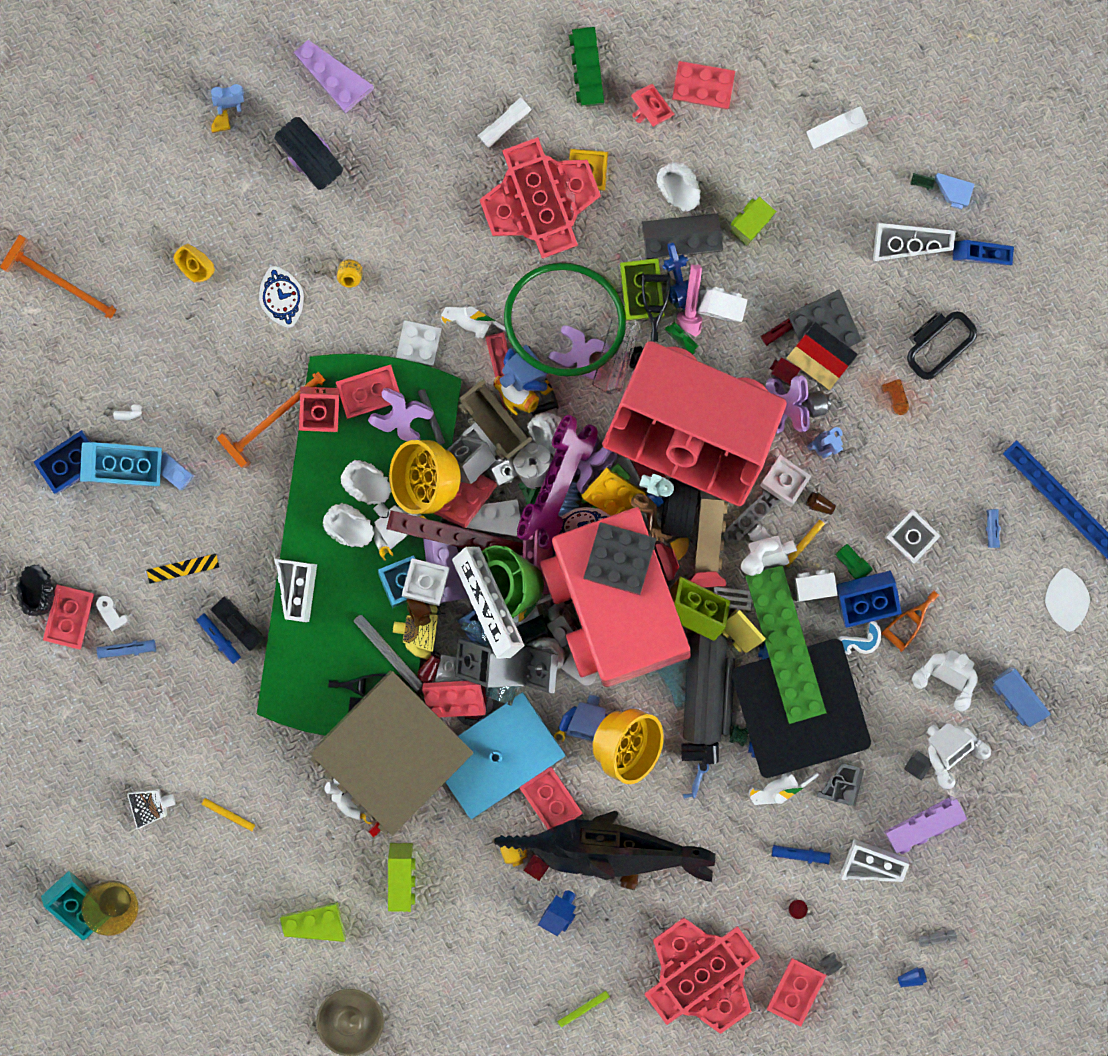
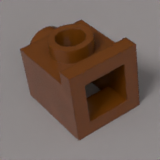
M406 599L407 610L415 627L429 624L431 622L429 614H432L429 603Z

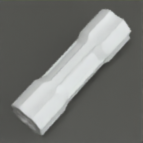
M520 97L493 124L483 130L478 135V138L489 149L517 121L527 115L531 108Z

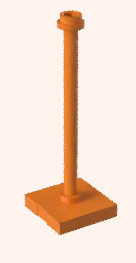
M19 234L0 265L1 269L9 272L15 261L17 263L20 261L104 312L105 318L111 319L117 310L113 305L108 307L23 255L24 252L22 250L28 239Z
M317 372L312 374L314 378L304 387H315L318 384L322 386L326 380ZM300 390L239 442H233L224 433L216 438L241 468H246L251 464L249 459L243 454V448L300 400Z

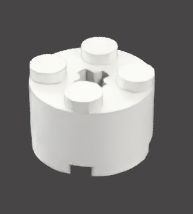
M529 443L518 452L513 460V464L524 485L531 489H536L535 487H542L553 457L546 447L536 443Z

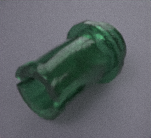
M913 173L910 185L933 190L935 178H932L931 175L927 177Z

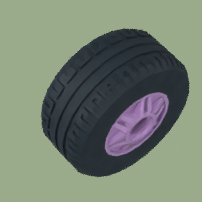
M294 117L290 120L291 122L285 124L286 126H283L281 130L276 132L274 139L289 156L288 160L300 173L303 172L318 190L327 187V184H331L337 176L342 174L343 167L333 156L324 140L317 133L313 132L300 117Z

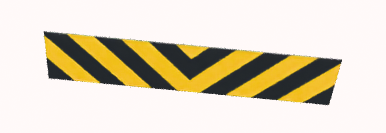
M217 554L147 569L146 571L149 584L219 568Z

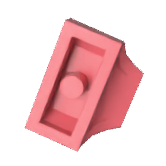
M662 542L655 544L667 581L673 580L679 569L674 550Z
M716 571L694 573L688 579L703 588L726 586L725 578Z

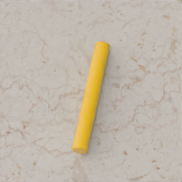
M820 519L796 546L797 551L789 554V563L785 565L787 568L825 525Z
M204 798L201 804L250 831H253L255 824Z

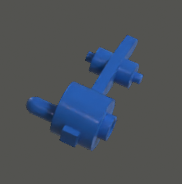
M672 242L667 244L670 259L664 261L662 268L668 272L673 270L676 284L670 286L668 297L670 303L677 309L682 308L685 310L689 280L683 281L681 267L687 265L688 258L684 257L683 254L678 256L675 244Z

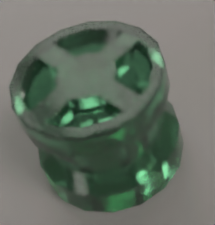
M734 724L729 742H737L740 746L744 747L749 734L747 728H740L739 725Z

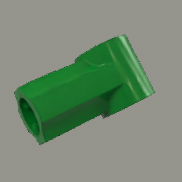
M848 544L844 545L835 554L847 567L848 572L854 579L866 577L873 571L872 567L862 557L860 558Z

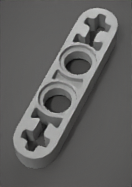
M766 490L725 529L723 533L724 540L730 544L737 543L780 502V499H771L768 503L772 505L768 507L767 503L761 500L763 497L766 500L770 497L769 492ZM757 503H762L765 506L764 513L757 514L754 511V506ZM744 516L751 519V525L746 528L740 523L741 518ZM737 523L738 527L744 530V532L741 534L738 531L735 534L737 538L729 540L727 532L729 530L733 532L736 529L734 525Z

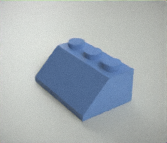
M1007 668L992 680L994 684L992 688L999 696L1003 695L1006 699L1005 705L1010 711L1014 709L1018 715L1016 719L1022 726L1031 727L1051 715L1015 668Z

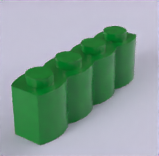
M595 27L572 29V34L569 35L570 46H574V53L571 54L572 65H576L577 72L573 73L574 83L579 86V91L576 92L577 103H581V107L604 105Z

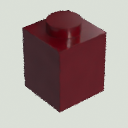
M782 357L779 360L775 359L769 368L772 370L771 376L788 386H791L792 378L797 376L801 368Z
M533 853L523 871L540 881L549 866Z

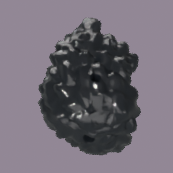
M39 564L26 566L24 571L21 572V576L18 578L20 582L16 586V597L21 611L26 615L36 617L47 614L51 610L55 596L53 591L54 585L50 579L51 575Z

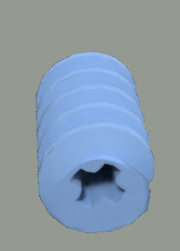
M571 482L558 514L561 517L572 511L573 508H579L580 506L575 503V501L581 500V497L577 495L580 492L577 489L576 482Z

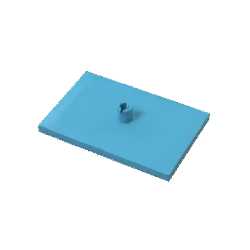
M522 692L458 735L474 753L445 783L469 818L473 819L558 762L566 754L524 692Z

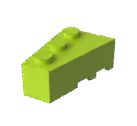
M390 843L388 855V911L411 912V906L415 905V893H412V887H415L416 876H412V870L416 869V858H413V843Z
M338 902L284 914L280 917L284 937L346 941Z

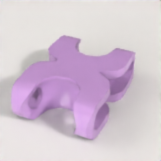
M563 325L561 332L572 341L573 347L566 354L556 351L551 352L548 358L566 368L571 367L575 363H577V368L590 365L589 358L592 354L596 352L606 354L611 346L596 338L585 343V336L581 331ZM597 370L583 375L595 381H599L601 377Z
M802 375L792 378L790 390L787 394L784 392L782 382L779 379L769 378L766 381L768 392L784 398L787 402L776 434L784 430L785 419L788 416L792 419L795 430L799 432L807 431L810 424L809 410L801 405L808 397L806 378Z
M384 388L381 393L382 397L393 406L392 411L387 415L371 414L368 419L370 424L385 432H391L397 428L399 438L405 441L421 440L419 433L410 428V422L417 417L430 419L434 411L416 400L405 405V398L401 393Z
M598 437L590 457L586 461L580 460L572 479L573 481L580 475L576 485L578 491L582 494L600 475L599 471H604L606 467L610 469L618 456L617 453L604 447L595 453L599 445Z

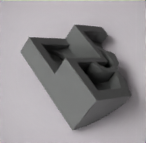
M842 763L837 769V773L827 781L828 784L825 788L818 792L817 797L855 807L864 769Z

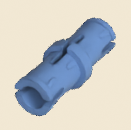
M987 509L986 531L988 532V548H1000L999 530H1001V526H999V509Z

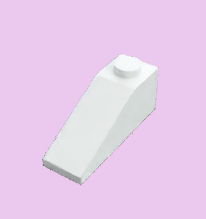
M860 106L806 131V134L814 150L866 127L868 122Z

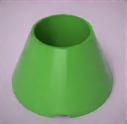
M491 546L482 551L512 619L539 601L544 590V580L537 566L505 546Z

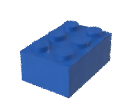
M83 430L33 462L54 494H60L80 480L82 443L92 442Z
M891 570L836 584L840 613L846 628L902 614L896 581Z

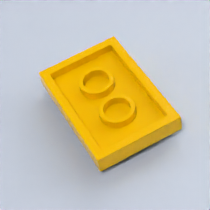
M606 467L581 496L585 501L612 516L632 509L631 499L636 494L646 495L643 489Z

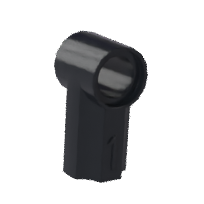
M716 742L712 745L682 743L681 759L682 761H702L704 764H716L719 762V743Z

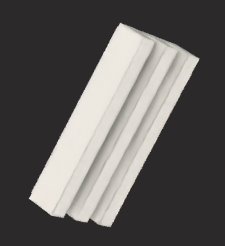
M714 587L713 593L715 594L718 591L748 595L747 598L719 596L727 600L747 602L746 606L730 604L729 608L751 609L752 599L750 591Z

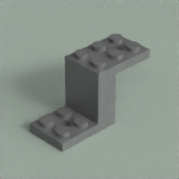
M460 638L458 639L455 677L487 688L528 686L546 693H555L558 654L524 644L525 646L511 658H496L491 645H484Z

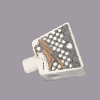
M160 789L134 791L127 794L137 829L167 815L166 807L176 805L174 795L162 796Z

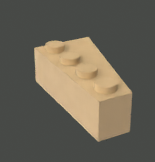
M700 490L701 505L698 508L699 524L697 525L694 573L714 571L718 573V569L722 570V558H719L720 551L724 550V539H721V533L725 532L726 521H723V513L727 514L728 502H724V500Z

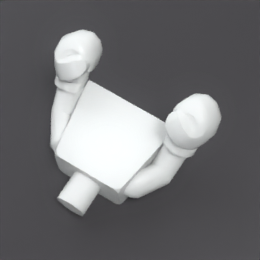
M774 536L749 543L751 553L741 563V570L748 575L754 576L764 570L787 565L789 563L787 554L797 551L794 540L782 543L779 536Z
M950 650L946 653L934 654L925 666H922L913 674L912 682L917 689H922L927 686L929 676L933 675L962 691L961 695L954 702L955 709L961 712L966 711L970 707L972 692L978 678L976 671L972 669L975 663L969 660L967 655H960Z
M946 724L939 729L936 725H932L927 731L931 736L928 748L929 758L936 771L938 784L943 789L954 787L955 779L947 770L970 751L974 757L980 760L988 759L991 755L990 747L977 738L967 727Z

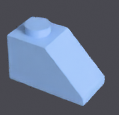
M940 173L935 175L934 179L947 203L951 204V207L962 210L963 207L966 208L969 205L974 183Z
M164 451L161 455L160 474L179 490H183L194 475Z

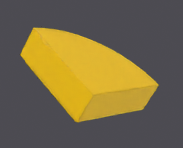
M224 110L223 114L215 117L211 126L212 133L231 130L227 110Z
M679 538L670 542L677 560L686 554L689 547L688 538Z

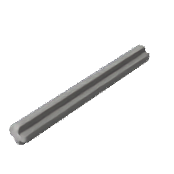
M362 615L356 617L354 623L415 691H418L423 686V683Z

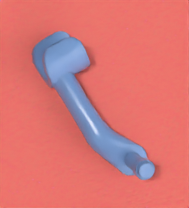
M698 763V773L692 786V793L683 794L684 799L689 797L694 799L696 797L701 778L709 770V764H706L707 768L705 770H701Z

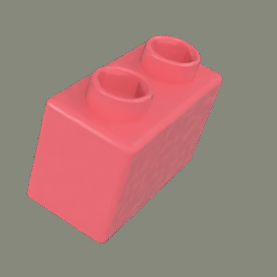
M648 341L630 377L602 445L605 449L731 504L742 506L764 466L787 402L784 398L768 392L763 384L747 377L736 378L697 361L692 353L683 348L665 347L653 341Z
M639 507L554 536L552 538V545L556 556L540 562L553 603L556 605L572 599L582 629L566 634L579 676L585 677L598 672L604 687L622 683L690 658V646L655 550L652 553L641 595L583 579L600 522L649 536Z

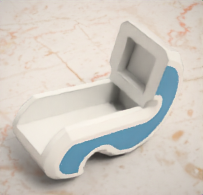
M872 621L868 622L866 638L839 636L837 639L843 643L846 654H851V648L859 653L868 654L878 648L881 640V630L878 624Z

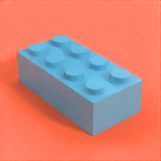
M97 442L82 443L80 482L147 487L160 486L162 448Z

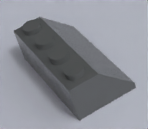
M718 213L642 221L646 260L668 258L667 244L672 242L675 244L678 256L682 254L686 256L723 251Z

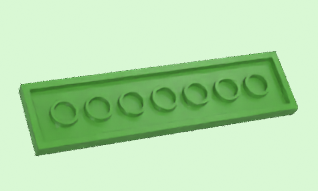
M783 565L764 570L754 576H745L762 635L766 638L764 642L788 723L791 724L825 714L826 710Z

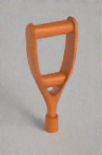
M933 590L925 602L900 614L881 632V635H884L899 649V652H902L918 633L928 606L936 600L939 594ZM920 610V611H921V615L919 616V615H918L916 612H914V611ZM907 615L917 624V627L909 640L904 644L889 628L900 618Z

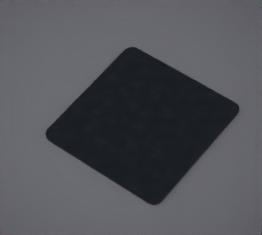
M831 639L807 646L826 713L795 723H788L769 658L733 669L732 679L759 771L764 778L775 777L866 750L871 746L870 735L843 643L839 639Z

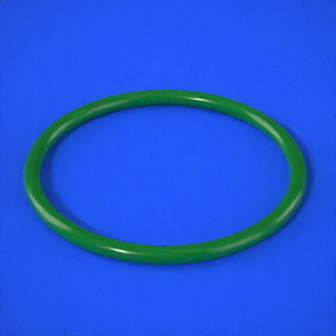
M552 263L533 269L514 285L506 300L504 325L512 347L528 364L548 374L570 377L593 372L612 359L624 339L626 315L617 291L603 276L581 265ZM557 270L578 272L598 282L609 293L618 313V331L613 345L603 357L584 367L562 369L546 365L533 358L524 350L513 330L512 308L519 291L536 276Z

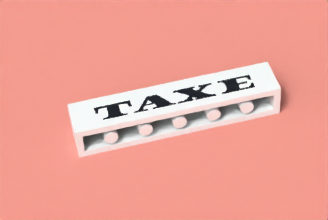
M465 547L452 559L456 571L461 578L496 658H511L525 645L480 547Z

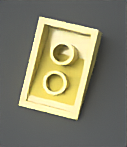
M735 609L727 617L726 628L722 634L726 638L730 636L734 640L732 645L739 652L743 650L744 653H747L766 640L740 610Z

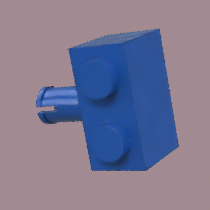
M569 890L564 892L562 898L556 895L546 908L538 926L557 937L561 931L565 932L576 916L573 913L576 906L572 904L576 895Z

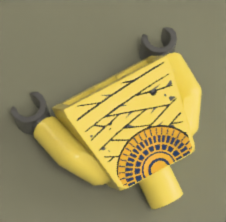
M440 604V606L430 605L432 614H429L431 622L425 626L415 627L410 615H407L406 623L394 621L393 633L404 634L403 643L416 657L428 660L431 654L439 655V652L433 649L438 615L446 614L440 612V607L445 606V604Z

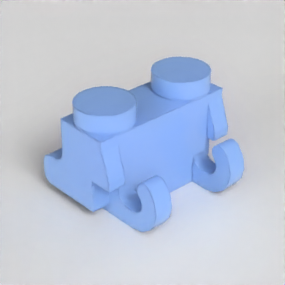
M234 84L228 88H212L213 106H218V115L223 114V108L237 107V112H242L241 102H244L242 86Z
M835 427L830 431L820 433L815 437V440L807 445L808 450H815L818 456H822L823 459L832 453L833 455L843 450V443L840 437L843 435L842 430Z

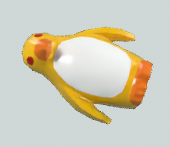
M502 375L494 379L493 385L500 392L503 402L510 412L518 415L513 407L527 413L537 408L539 397L533 391H526L525 389L517 391L512 384L507 388L503 387L500 383Z

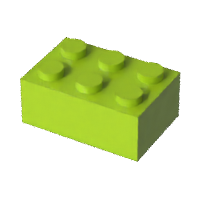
M760 196L756 200L752 198L743 209L745 213L742 214L740 212L730 224L732 226L730 232L746 246L749 245L777 212Z
M659 258L620 263L626 322L649 319L642 298V273L660 274ZM644 282L647 305H664L661 282ZM651 313L653 317L659 315V313Z
M680 576L669 591L682 626L715 641L726 628L730 601Z

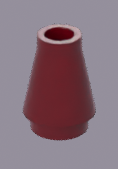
M431 654L429 659L419 669L417 678L425 683L435 681L441 658Z

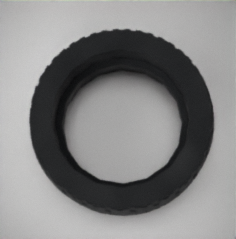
M670 478L669 481L672 482L674 491L670 496L664 498L661 533L689 538L695 517L698 489Z

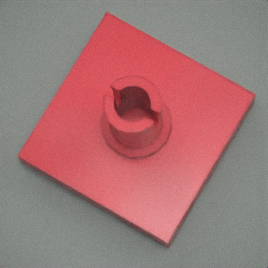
M653 84L631 95L640 108L632 114L633 118L639 116L635 120L638 123L647 118L654 127L675 115Z

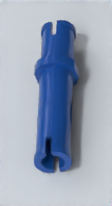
M205 613L196 619L207 635L219 647V652H223L232 664L241 658L231 645L232 642L224 637Z
M773 845L772 857L808 861L809 864L815 862L829 865L830 853L814 851L812 848L805 850Z

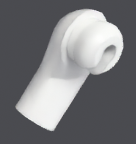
M133 404L131 411L116 410L113 415L114 419L128 421L137 418L142 414V406Z

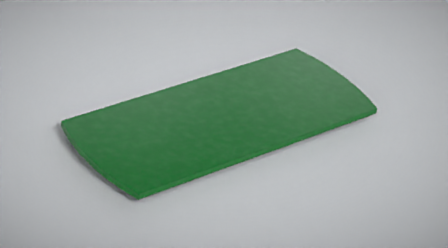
M329 354L309 357L306 384L314 378L312 374L319 372L326 381L323 382L322 386L318 384L315 387L337 388V381L391 365L399 391L405 398V405L414 400L422 403L418 391L426 390L445 443L441 444V446L446 450L452 446L462 379L433 367L388 356ZM339 395L338 432L298 431L280 559L317 564L309 622L285 619L277 572L256 714L278 724L326 736L348 714L350 697L363 698L343 687L328 688L329 680L346 682L364 675L388 673L391 670L398 674V677L414 693L416 692L354 623V619L362 615L410 670L418 676L421 658L416 657L406 648L405 643H403L404 634L393 633L394 621L406 623V617L410 615L407 610V603L392 608L378 575V569L413 555L415 559L426 562L423 538L411 535L406 536L395 547L390 549L393 556L390 553H386L384 555L386 560H383L375 544L374 535L368 545L350 547L340 544L336 539H332L323 527V519L328 510L335 504L340 505L341 503L358 509L367 520L371 521L370 525L373 528L375 526L374 522L380 518L373 509L378 504L368 505L349 495L341 484V475L347 465L354 460H361L362 462L371 463L376 469L381 470L384 474L383 476L388 477V482L390 483L389 472L392 458L397 449L407 441L399 438L397 428L391 432H385L371 425L368 419L373 413L380 415L389 414L392 411V405L347 419ZM417 417L410 422V428L419 433L421 440L437 442L428 419ZM391 492L389 499L384 503L389 510L395 505L399 506ZM434 513L421 514L429 520L441 523V517ZM384 676L366 678L365 694ZM358 681L353 684L355 689L358 688Z

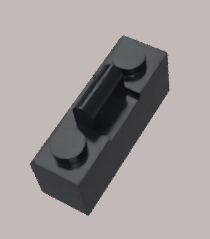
M224 596L210 609L249 651H252L266 638L227 596Z

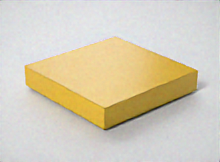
M570 149L569 160H588L598 190L605 191L608 152Z

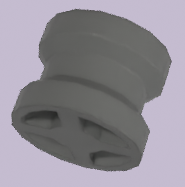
M834 952L819 961V965L824 967L827 976L835 973L843 966L836 959Z

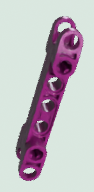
M572 415L563 417L555 431L552 446L557 450L535 504H528L524 508L517 528L518 538L524 541L528 540L538 529V545L545 550L552 547V538L560 533L563 519L558 514L580 460H588L598 435L597 427L591 424L586 425L580 434L577 435V419Z

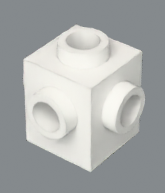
M498 456L495 457L496 461L487 469L490 479L495 481L497 485L510 483L518 475L513 464L514 459L506 460L504 458L501 460Z

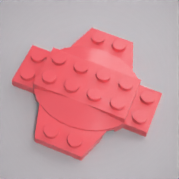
M538 137L502 150L508 166L503 182L479 200L492 236H524L533 240L537 244L542 259L577 247L578 244L572 230L577 215L601 197L588 160L556 161L544 154Z
M683 917L653 939L661 965L659 983L647 990L644 995L666 1025L682 1014L697 1016L721 1034L752 1012L743 986L745 968L758 960L760 956L738 926L724 936L705 933Z

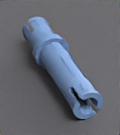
M154 639L140 642L133 640L132 643L97 647L98 659L130 654L137 656L139 653L156 652V643Z

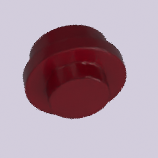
M794 900L790 903L788 910L793 918L801 919L806 916L808 907L804 901Z

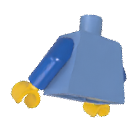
M527 344L523 346L528 354L540 361ZM514 348L507 350L503 361L505 366L502 369L504 376L500 378V383L503 387L507 388L512 384L517 391L524 389L526 391H540L543 395H547L553 390V388L548 386V380L543 382L548 373L542 372L528 364Z
M589 695L587 703L579 702L578 706L568 710L563 715L558 727L560 730L554 734V738L556 739L557 734H561L563 736L561 742L565 740L566 735L593 741L598 726L608 716L605 714L606 709L598 706L600 698Z

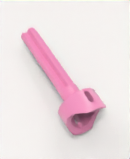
M699 264L691 265L685 312L679 313L676 319V323L693 336L701 333L703 320L696 313L702 267Z

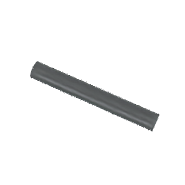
M426 390L418 391L422 403L432 409ZM433 414L428 420L437 443L441 445L445 443L436 416Z

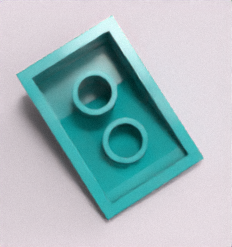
M70 871L41 896L44 908L83 941L111 917L101 911L99 900Z

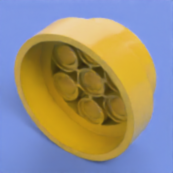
M410 440L403 443L395 452L389 472L390 488L396 503L404 511L411 514L437 512L445 504L452 501L459 490L461 479L459 464L455 456L437 442L432 440Z
M639 709L612 712L603 719L596 730L593 739L594 757L601 763L603 771L609 777L625 784H635L644 779L658 761L663 746L662 725L658 718Z

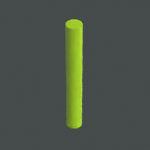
M604 991L557 1021L561 1028L608 999L610 997L607 991Z

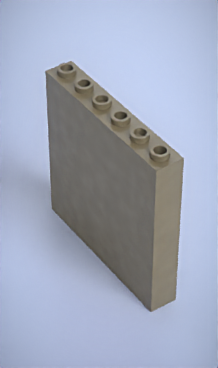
M390 670L309 752L312 756L309 760L317 767L321 765L325 769L323 773L331 781L335 779L339 783L337 787L344 794L348 792L353 797L351 801L358 808L362 806L366 810L364 814L371 821L376 819L380 823L378 828L385 835L389 832L393 836L474 752Z

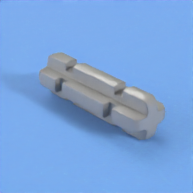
M955 930L919 937L921 947L929 946V944L946 943L948 940L949 942L957 940Z

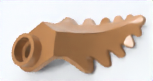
M636 494L631 499V505L633 508L639 507L640 511L646 513L651 537L657 538L656 541L659 539L660 542H663V539L665 541L671 539L672 536L661 533V528L657 522V505L651 498L643 494Z

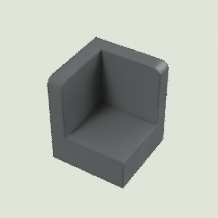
M915 750L905 765L904 770L922 781L932 763L930 758Z

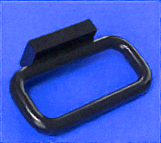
M937 312L909 337L912 343L915 344L907 355L909 366L921 379H933L976 340L977 328L963 312H952L946 317L942 313ZM960 319L970 331L968 338L930 372L923 371L916 363L915 355L953 320Z

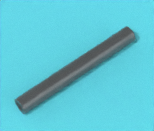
M726 658L722 735H731L734 693L732 671L735 668L736 658Z

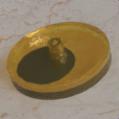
M115 880L104 881L92 887L85 895L82 903V915L87 926L95 933L104 936H112L124 932L133 924L138 914V900L132 889L128 885Z

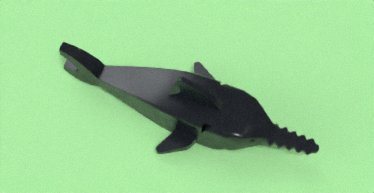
M617 811L599 815L592 820H570L540 834H532L529 837L526 835L522 837L518 835L515 837L510 835L504 837L501 835L494 839V844L500 848L506 846L507 848L513 847L514 849L521 848L523 851L529 849L551 869L564 873H580L585 876H595L604 880L682 866L692 876L700 880L712 882L713 871L707 867L715 866L716 855L702 847L681 846L633 828L613 824L618 817Z

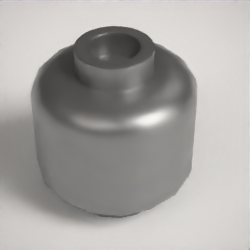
M822 391L808 393L807 400L801 403V405L808 408L809 417L811 418L826 415L828 409L831 408L829 396Z

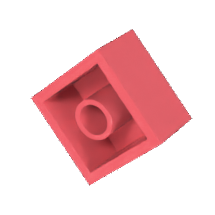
M300 387L299 431L338 432L339 388Z

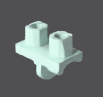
M653 474L652 477L643 475L639 485L648 489V493L661 498L662 496H670L674 491L672 482L656 474Z

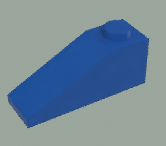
M971 240L954 241L953 261L1011 266L1013 265L1014 246Z

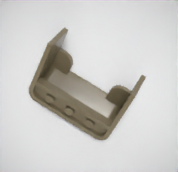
M483 379L459 398L461 403L459 408L465 415L469 413L497 448L495 453L501 460L504 458L509 460L531 443L532 439L531 437H526L486 387V381Z

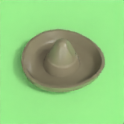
M342 989L332 993L323 1001L317 1013L316 1026L320 1039L328 1049L342 1056H357L367 1052L378 1042L384 1028V1017L380 1005L371 995L357 989Z

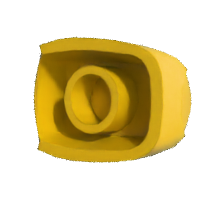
M187 243L181 246L174 254L173 258L176 265L194 283L203 282L212 277L215 271L213 262L196 247Z

